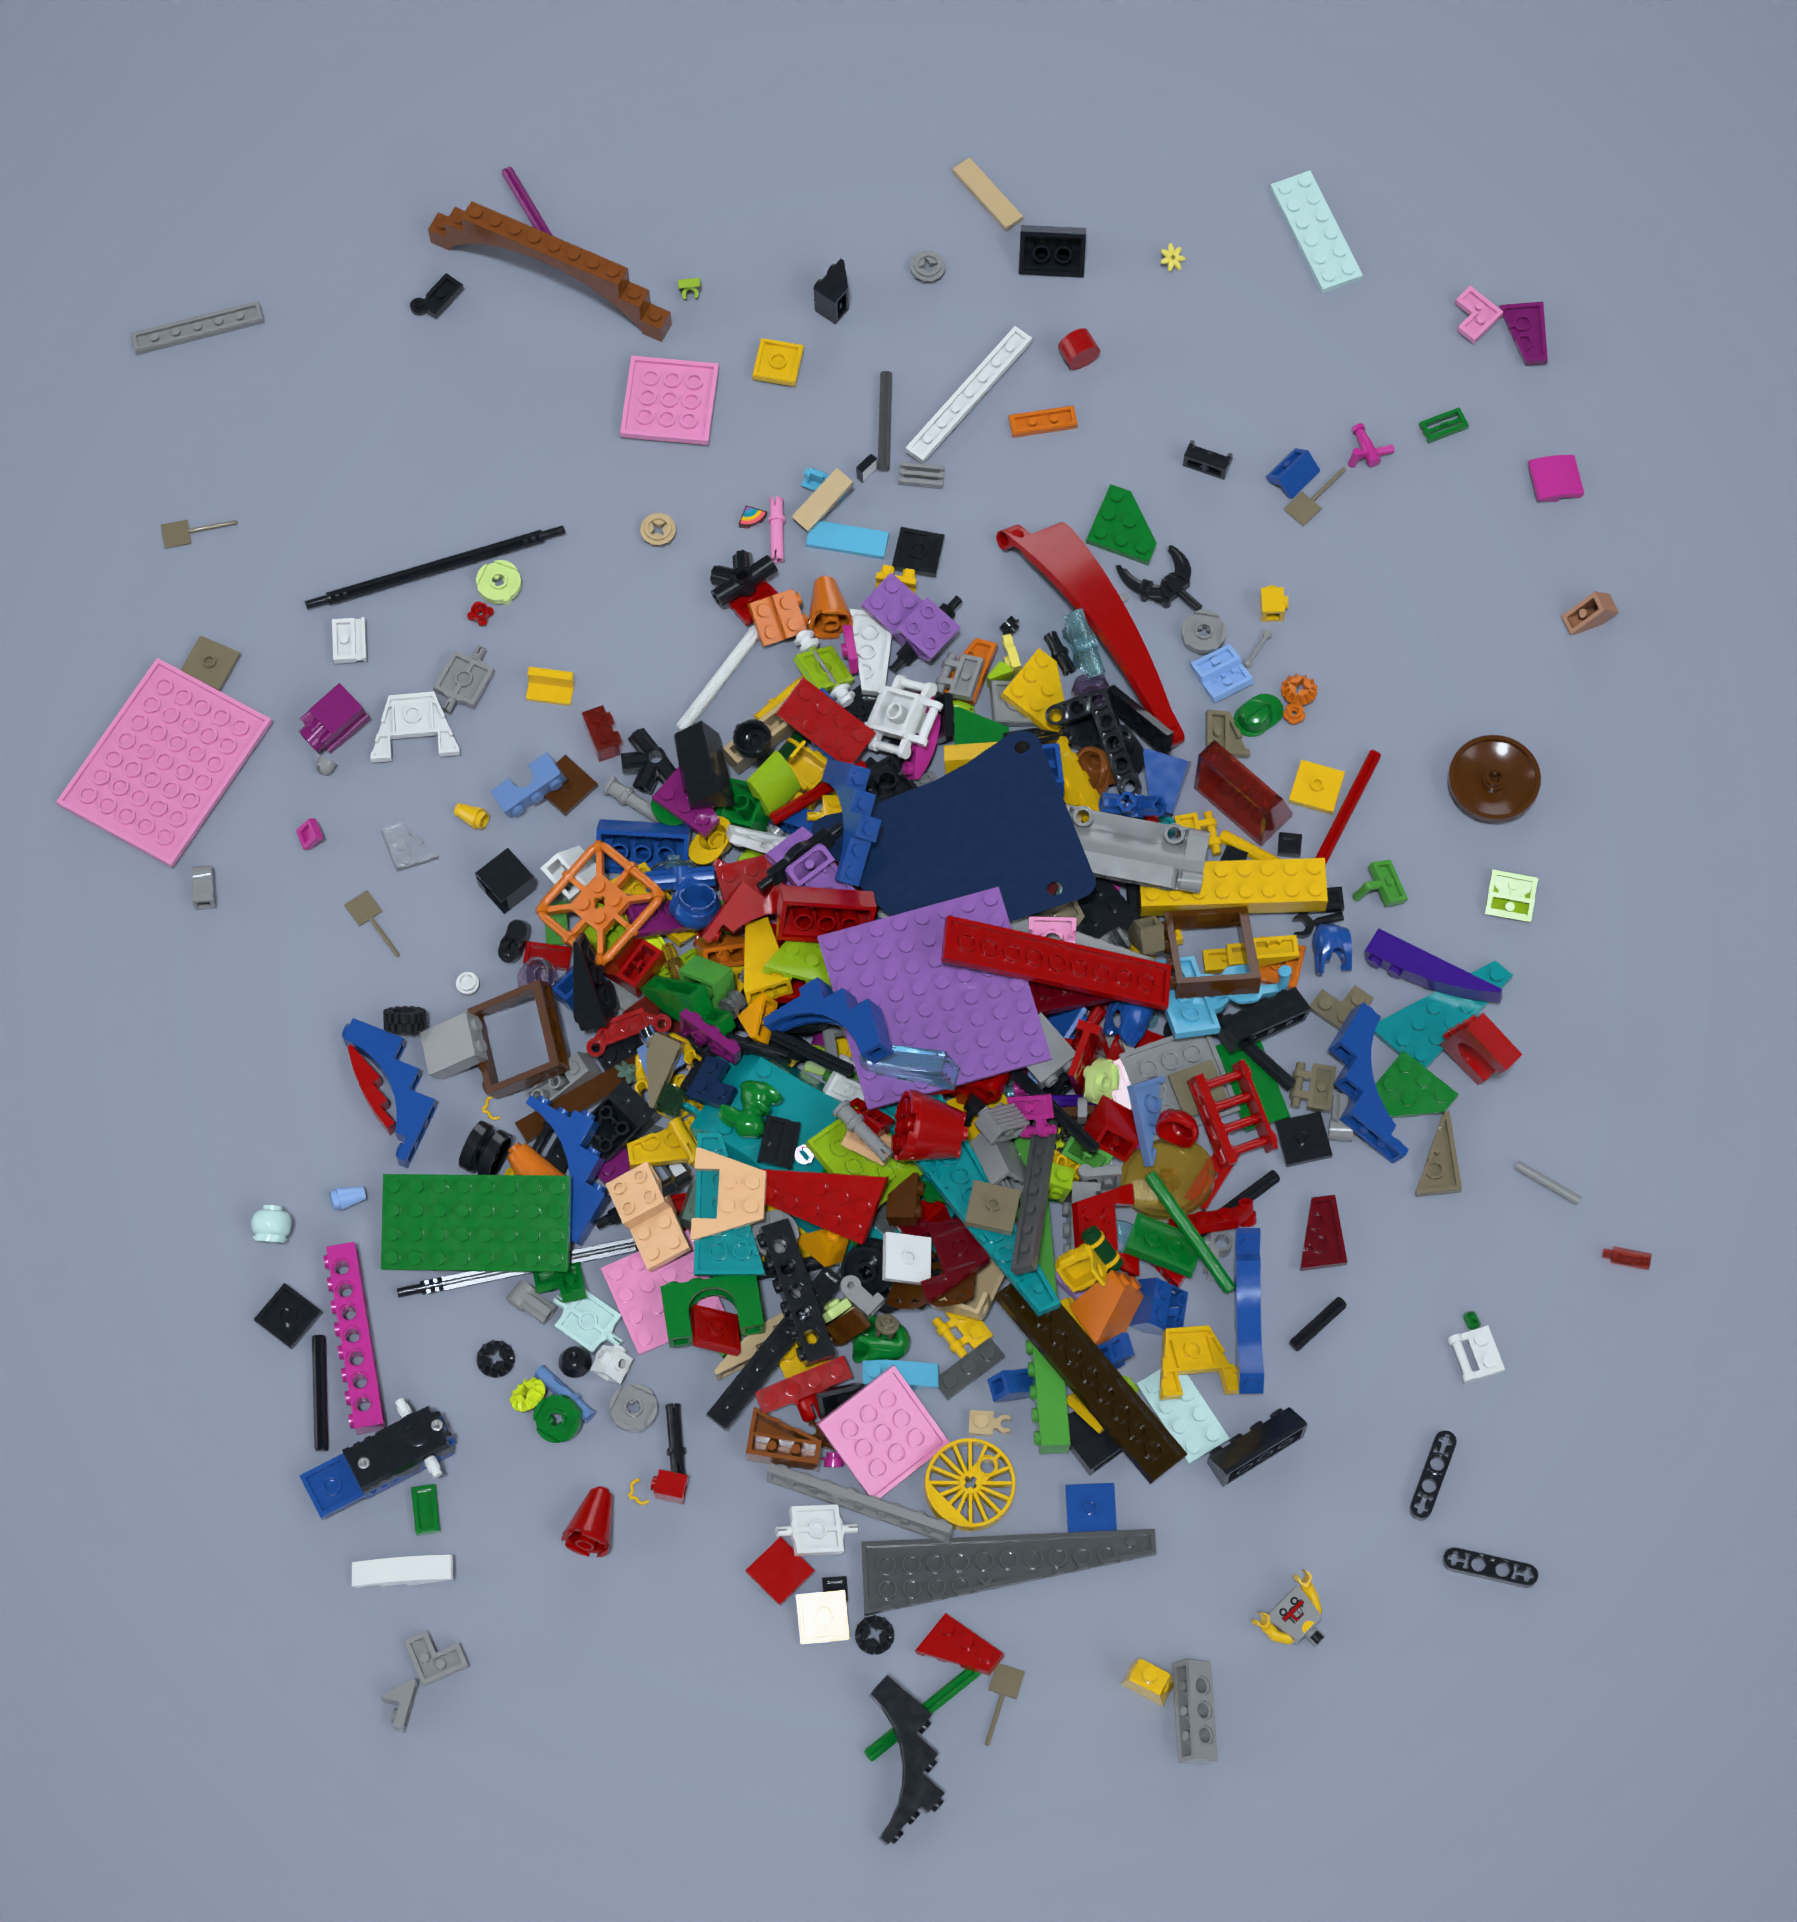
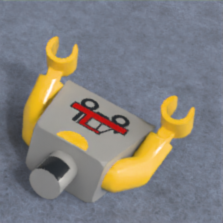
M1302 1569L1305 1574L1302 1580L1296 1574L1293 1577L1297 1583L1301 1584V1588L1297 1585L1269 1614L1257 1612L1261 1616V1621L1252 1619V1624L1261 1627V1630L1273 1642L1297 1646L1306 1638L1314 1647H1317L1325 1638L1316 1628L1322 1619V1608L1318 1593L1311 1582V1574Z

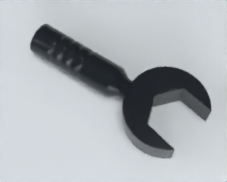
M1341 911L1318 917L1315 920H1312L1306 914L1296 915L1292 922H1302L1305 929L1301 932H1294V935H1297L1299 939L1308 938L1312 934L1314 926L1343 921V913Z

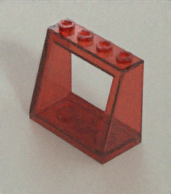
M1213 740L1198 755L1194 789L1259 846L1262 847L1292 817L1293 813L1284 799L1217 741Z

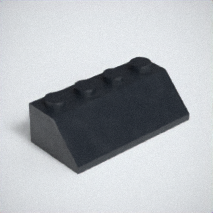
M1290 1407L1285 1410L1280 1408L1270 1415L1271 1419L1264 1423L1259 1421L1252 1425L1250 1432L1245 1435L1239 1433L1230 1439L1229 1445L1224 1448L1218 1446L1209 1453L1210 1456L1208 1457L1207 1464L1222 1487L1302 1439L1308 1425L1306 1421Z

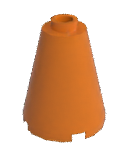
M821 576L814 582L808 628L814 631V635L817 638L826 640L839 638V634L843 633V625H851L853 627V618L836 580L830 576Z
M518 1142L507 1150L510 1153L507 1159L515 1175L566 1176L526 1143L521 1145Z

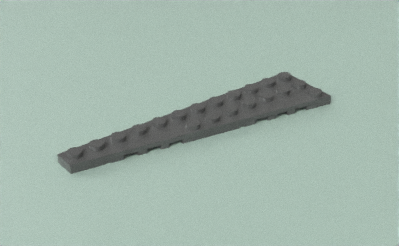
M1155 1529L952 1538L950 1544L935 1539L861 1542L864 1616L1156 1555Z

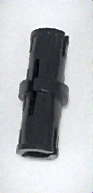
M1051 631L1052 636L1050 632L1047 633L1043 638L1052 652L1051 657L1057 661L1064 676L1069 675L1068 671L1070 675L1076 671V667L1068 655L1069 650L1063 646L1056 631Z

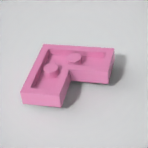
M1469 286L1455 301L1458 307L1470 315L1458 326L1457 331L1473 344L1503 316L1501 309L1472 286Z

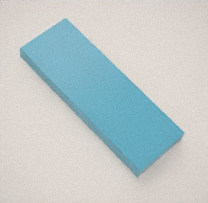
M819 521L808 533L806 547L884 560L889 532Z

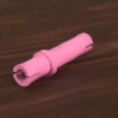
M776 496V501H774V497L769 499L770 516H768L770 524V558L776 564L778 559L779 563L784 562V499Z

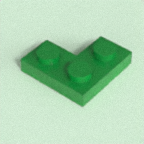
M580 1262L571 1263L570 1272L533 1271L537 1293L560 1289L563 1303L586 1298Z

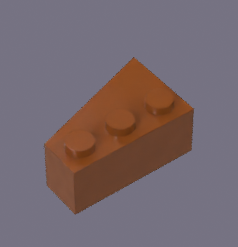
M756 1407L753 1408L746 1448L747 1461L765 1464L773 1463L776 1465L783 1464L791 1468L819 1472L822 1454L821 1440L781 1422L776 1417L773 1418L761 1412Z

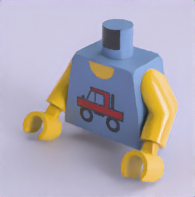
M652 1025L639 1031L646 1042L637 1048L638 1053L635 1056V1077L637 1082L635 1090L640 1097H642L641 1092L644 1088L648 1091L646 1060L648 1048L646 1044L649 1037L655 1034ZM664 1032L686 1043L675 1071L687 1064L694 1067L692 1064L694 1058L699 1061L702 1060V1057L695 1052L688 1039L676 1033Z

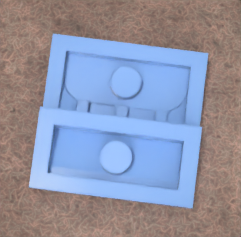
M1230 644L1190 663L1196 677L1214 703L1254 684L1252 676L1241 664V657Z

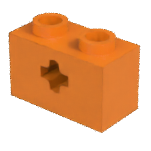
M740 933L721 935L714 943L711 941L708 944L695 939L696 955L728 967L744 965L745 939Z

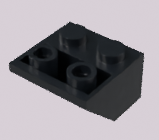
M841 258L836 264H832L829 267L825 277L819 279L813 287L815 311L835 325L849 310L845 263Z

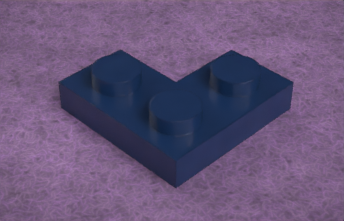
M707 1055L685 1094L687 1098L716 1108H720L721 1104L731 1105L738 1090L735 1086L721 1082L730 1066L727 1061Z

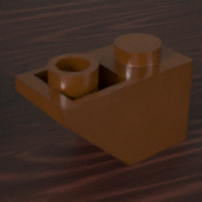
M912 1173L888 1194L886 1219L889 1226H918V1218H922L923 1205L919 1204L920 1196H924L925 1191L924 1181H921L918 1173Z

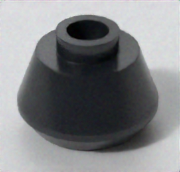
M580 1346L568 1347L559 1357V1368L567 1377H582L591 1367V1356L586 1349Z

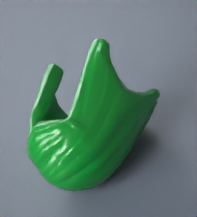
M873 1315L868 1320L871 1326L853 1337V1361L863 1363V1361L898 1360L902 1358L910 1347V1336L906 1328L899 1324V1328L892 1339H888L889 1335L881 1333L878 1337L875 1335V1320L878 1316Z

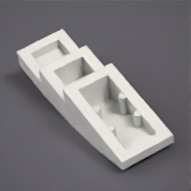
M453 1555L407 1556L352 1562V1587L355 1588L376 1585L387 1587L401 1584L412 1586L453 1580Z

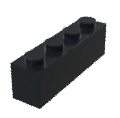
M1296 987L1289 990L1283 989L1269 999L1265 997L1253 1006L1247 1005L1237 1013L1224 1015L1219 1020L1221 1028L1217 1035L1231 1054L1305 1021L1311 1007Z

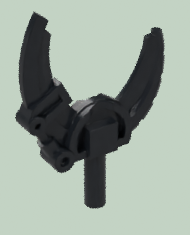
M1170 545L1168 547V552L1174 562L1175 572L1165 576L1161 580L1160 585L1153 584V581L1147 579L1141 581L1134 577L1127 569L1122 568L1121 565H1116L1120 579L1129 589L1139 595L1142 602H1146L1149 599L1155 601V603L1162 604L1163 608H1169L1171 602L1180 597L1193 610L1198 611L1202 609V605L1186 591L1190 587L1191 566L1185 555L1175 546Z

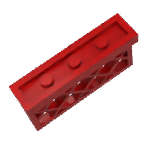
M1079 1019L1076 1030L1080 1041L1067 1075L1075 1094L1084 1095V1069L1088 1065L1091 1066L1097 1060L1098 1055L1107 1057L1109 1046L1101 1026Z

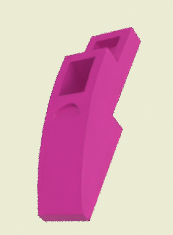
M937 714L927 738L929 740L927 746L922 747L912 743L910 747L911 755L908 759H904L902 772L907 779L919 780L925 772L938 740L941 714Z

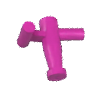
M1363 423L1352 427V432L1357 436L1361 449H1353L1348 461L1350 467H1356L1358 460L1364 458L1370 467H1374L1381 462L1379 456L1394 453V446L1392 444L1375 448L1365 432Z

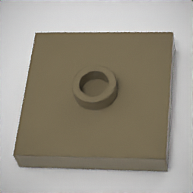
M200 635L181 671L221 692L241 654L236 650Z
M1213 1060L1168 1075L1180 1110L1187 1112L1192 1117L1200 1114L1187 1080L1202 1073L1207 1080L1218 1077L1219 1075ZM1223 1085L1211 1089L1210 1092L1214 1101L1218 1102L1227 1099Z
M974 1180L964 1225L1011 1236L1021 1190Z

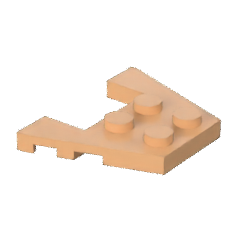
M696 1147L695 1170L719 1171L716 1219L692 1218L690 1240L698 1241L701 1238L711 1235L715 1236L724 1231L765 1221L767 1172Z

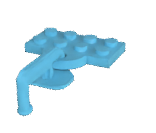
M1194 956L1179 958L1183 978L1214 976L1212 974L1200 973ZM1165 959V960H1158V961H1156V962H1160V963H1165V964H1166V959ZM1245 965L1228 966L1221 975L1246 973ZM1288 965L1281 966L1278 969V974L1280 975L1279 982L1261 985L1259 993L1175 999L1174 988L1170 987L1169 1006L1164 1012L1174 1040L1218 1034L1221 1027L1216 1014L1221 1013L1228 1004L1255 1003L1265 997L1271 998L1283 989L1287 990L1292 973L1291 967Z

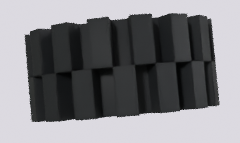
M395 1006V1008L389 1007L384 1009V1030L400 1034L403 1032L407 1034L423 1031L426 1029V1010L415 1006Z

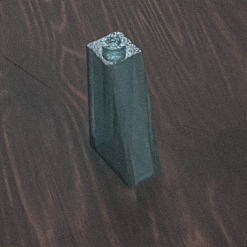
M891 1045L893 1054L876 1064L871 1063L861 1054L859 1055L860 1065L868 1073L955 1090L960 1068L946 1051Z

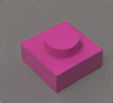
M309 818L296 830L303 850H311L323 839L316 818Z

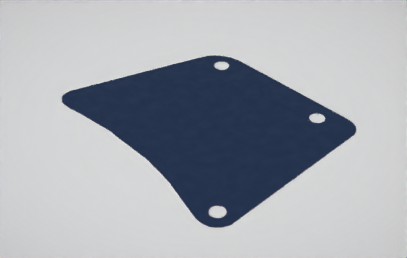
M1013 732L965 765L941 778L873 805L870 817L880 819L882 822L876 843L871 842L859 885L864 891L874 892L875 902L888 916L999 887L1009 922L1079 900L1092 893L1096 886L1095 876L1041 742L1031 732ZM1026 741L1030 745L1029 751L1026 754H1018L1014 748L1017 742ZM842 812L817 819L812 825V834L815 835L824 827L829 830L837 822H840L843 826ZM843 831L833 838L834 843L827 848L838 863L840 862ZM1051 882L1060 883L1062 885V892L1055 896L1050 895L1047 892L1048 884Z

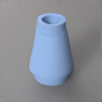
M363 1186L335 1188L334 1191L329 1192L333 1210L339 1209L341 1211L366 1200Z

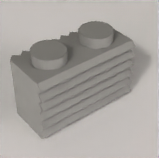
M999 1103L994 1108L984 1107L978 1113V1118L974 1124L989 1143L993 1145L1019 1137L1029 1125V1121L1026 1120L1021 1110H1018L1015 1103L1006 1105Z

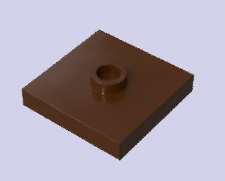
M565 754L557 762V765L567 780L563 782L559 789L544 795V798L566 817L598 787V783Z

